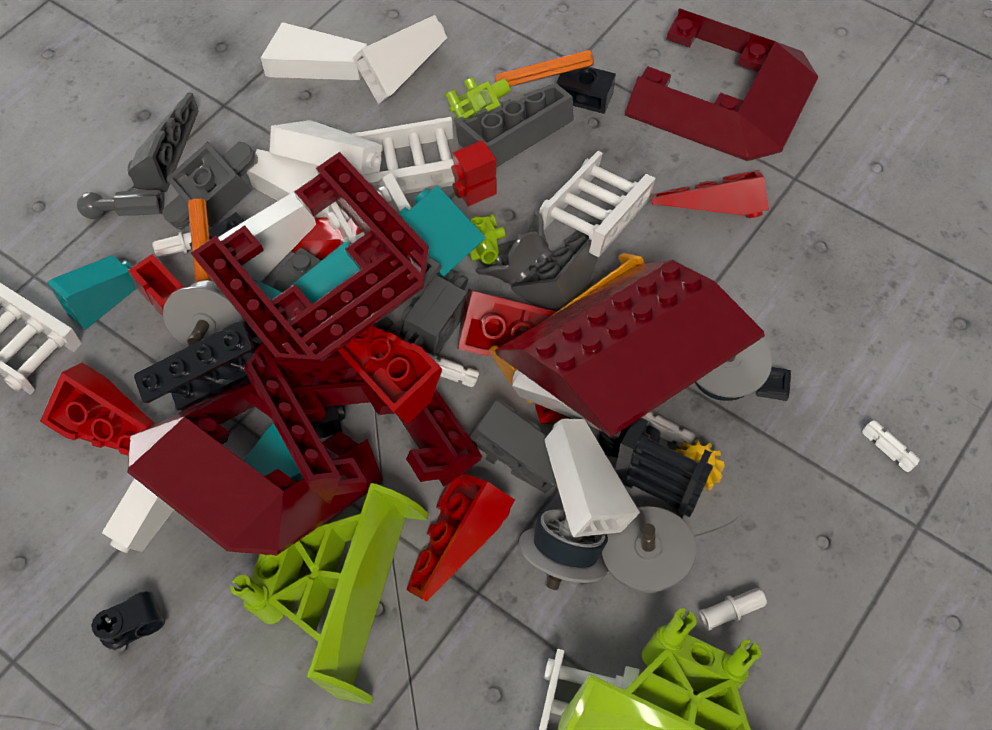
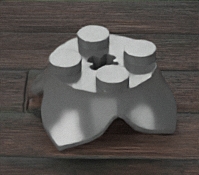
M537 212L528 231L518 235L516 240L498 245V257L495 262L491 263L490 267L477 268L475 271L479 275L498 278L509 285L516 281H522L531 272L528 268L536 262H542L552 252L546 242L542 216Z

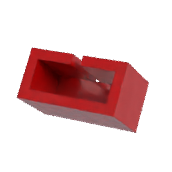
M483 140L453 152L454 165L451 166V170L455 177V183L452 184V187L459 199L462 198L469 207L497 194L495 177L496 158Z
M153 254L128 270L138 291L151 305H154L155 309L162 316L164 305L169 296L175 291L184 288Z

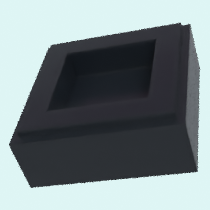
M772 367L767 381L757 390V396L787 401L790 394L791 370Z

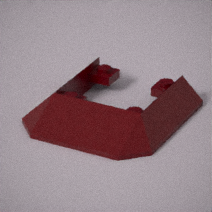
M679 8L678 15L667 33L666 40L690 48L695 38L741 53L738 65L758 72L744 100L720 92L715 103H711L668 87L671 74L647 66L642 76L637 77L624 116L745 161L782 152L818 80V75L804 52Z
M340 152L316 167L318 175L294 191L296 198L313 217L336 202L365 234L345 248L347 255L358 266L360 271L312 304L295 284L270 301L242 267L264 251L260 242L245 225L222 241L217 236H214L191 252L194 259L276 360L321 363L424 288L430 251L429 246Z
M261 343L246 362L244 370L307 485L329 505L334 495L364 491L367 480L354 458L332 460L311 423L323 421L326 414L324 407L371 403L378 415L395 413L338 351L321 363L276 360L267 347ZM435 389L431 403L409 424L399 417L419 448L410 450L406 460L420 482L439 479L444 487L481 460V453L437 389Z
M250 379L244 380L130 437L127 473L227 552L277 556L365 496L371 483L381 485L383 481L368 439L358 444L341 431L323 441L322 444L332 460L354 458L365 476L367 484L364 491L334 495L330 505L307 485L304 478L296 482L280 469H276L263 476L222 445L227 442L230 432L220 424L253 407H256L270 417Z

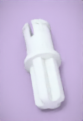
M178 232L179 235L154 241L153 249L155 255L160 258L183 251L186 254L187 250H191L189 244L191 243V232L185 234Z
M754 588L735 597L728 595L725 597V601L699 610V615L704 627L710 631L712 628L731 620L740 621L741 616L766 606L767 600L762 590Z

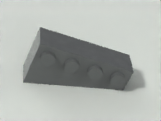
M557 83L524 94V99L519 101H511L510 99L501 102V107L491 111H487L486 108L476 112L475 117L466 120L464 117L457 118L454 122L458 144L465 148L483 140L496 158V167L574 121L573 97Z

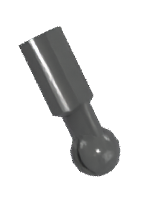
M160 190L116 192L114 198L103 199L99 194L87 192L82 194L77 201V209L80 214L90 219L100 217L105 211H115L118 216L162 214L164 208Z

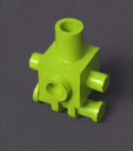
M472 76L464 81L468 89L467 92L457 96L456 89H453L444 94V97L447 98L451 106L449 107L450 112L454 111L456 114L454 120L460 117H464L466 120L475 117L476 112L486 108L487 111H491L500 106L498 99L509 94L511 89L505 79H501L490 85L489 81H486L477 86Z
M494 214L486 217L475 216L470 221L486 238L468 255L472 261L481 259L483 263L491 264L496 261L499 254L497 240L506 238L505 230L503 227L495 228L497 223Z

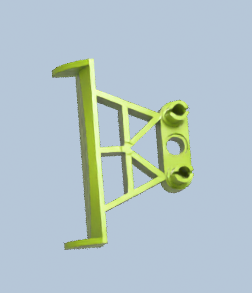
M371 483L361 514L319 526L277 556L260 554L251 579L244 574L235 577L232 583L236 584L239 589L231 585L230 590L233 595L243 600L246 610L263 623L268 625L275 624L285 615L318 641L307 678L337 699L372 705L374 697L355 687V679L405 518L426 521L429 513L410 498L392 489ZM351 541L342 571L338 573L336 570L345 543ZM318 551L317 556L315 557L313 552ZM303 561H305L312 573L297 581ZM330 589H336L320 635L316 630ZM296 609H298L296 615H295L294 613H292L293 611H295Z
M680 608L676 611L668 625L659 627L643 648L642 659L648 667L625 690L590 674L562 713L558 730H751L738 690L747 681L750 667L761 657V649L757 643L753 642L746 650L750 640L744 639L734 653L730 655L688 635L696 626L697 619L691 611L688 612L684 619H681L686 609ZM693 690L699 692V694L695 696Z

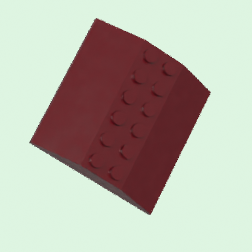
M674 260L636 265L499 347L495 352L501 359L612 437L765 337V334L760 326L714 280Z

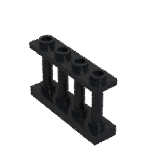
M237 321L137 372L134 375V379L141 399L144 403H150L171 393L176 409L183 411L248 379L249 377L244 370L245 364L261 345L262 341L258 337L251 339L246 323Z
M644 418L638 419L630 425L621 442L615 472L625 488L629 487L632 489L634 486L679 508L677 516L683 519L684 515L691 517L713 468V465L708 463L712 452L705 449L699 462L692 460L649 439L650 435L645 433L648 420Z

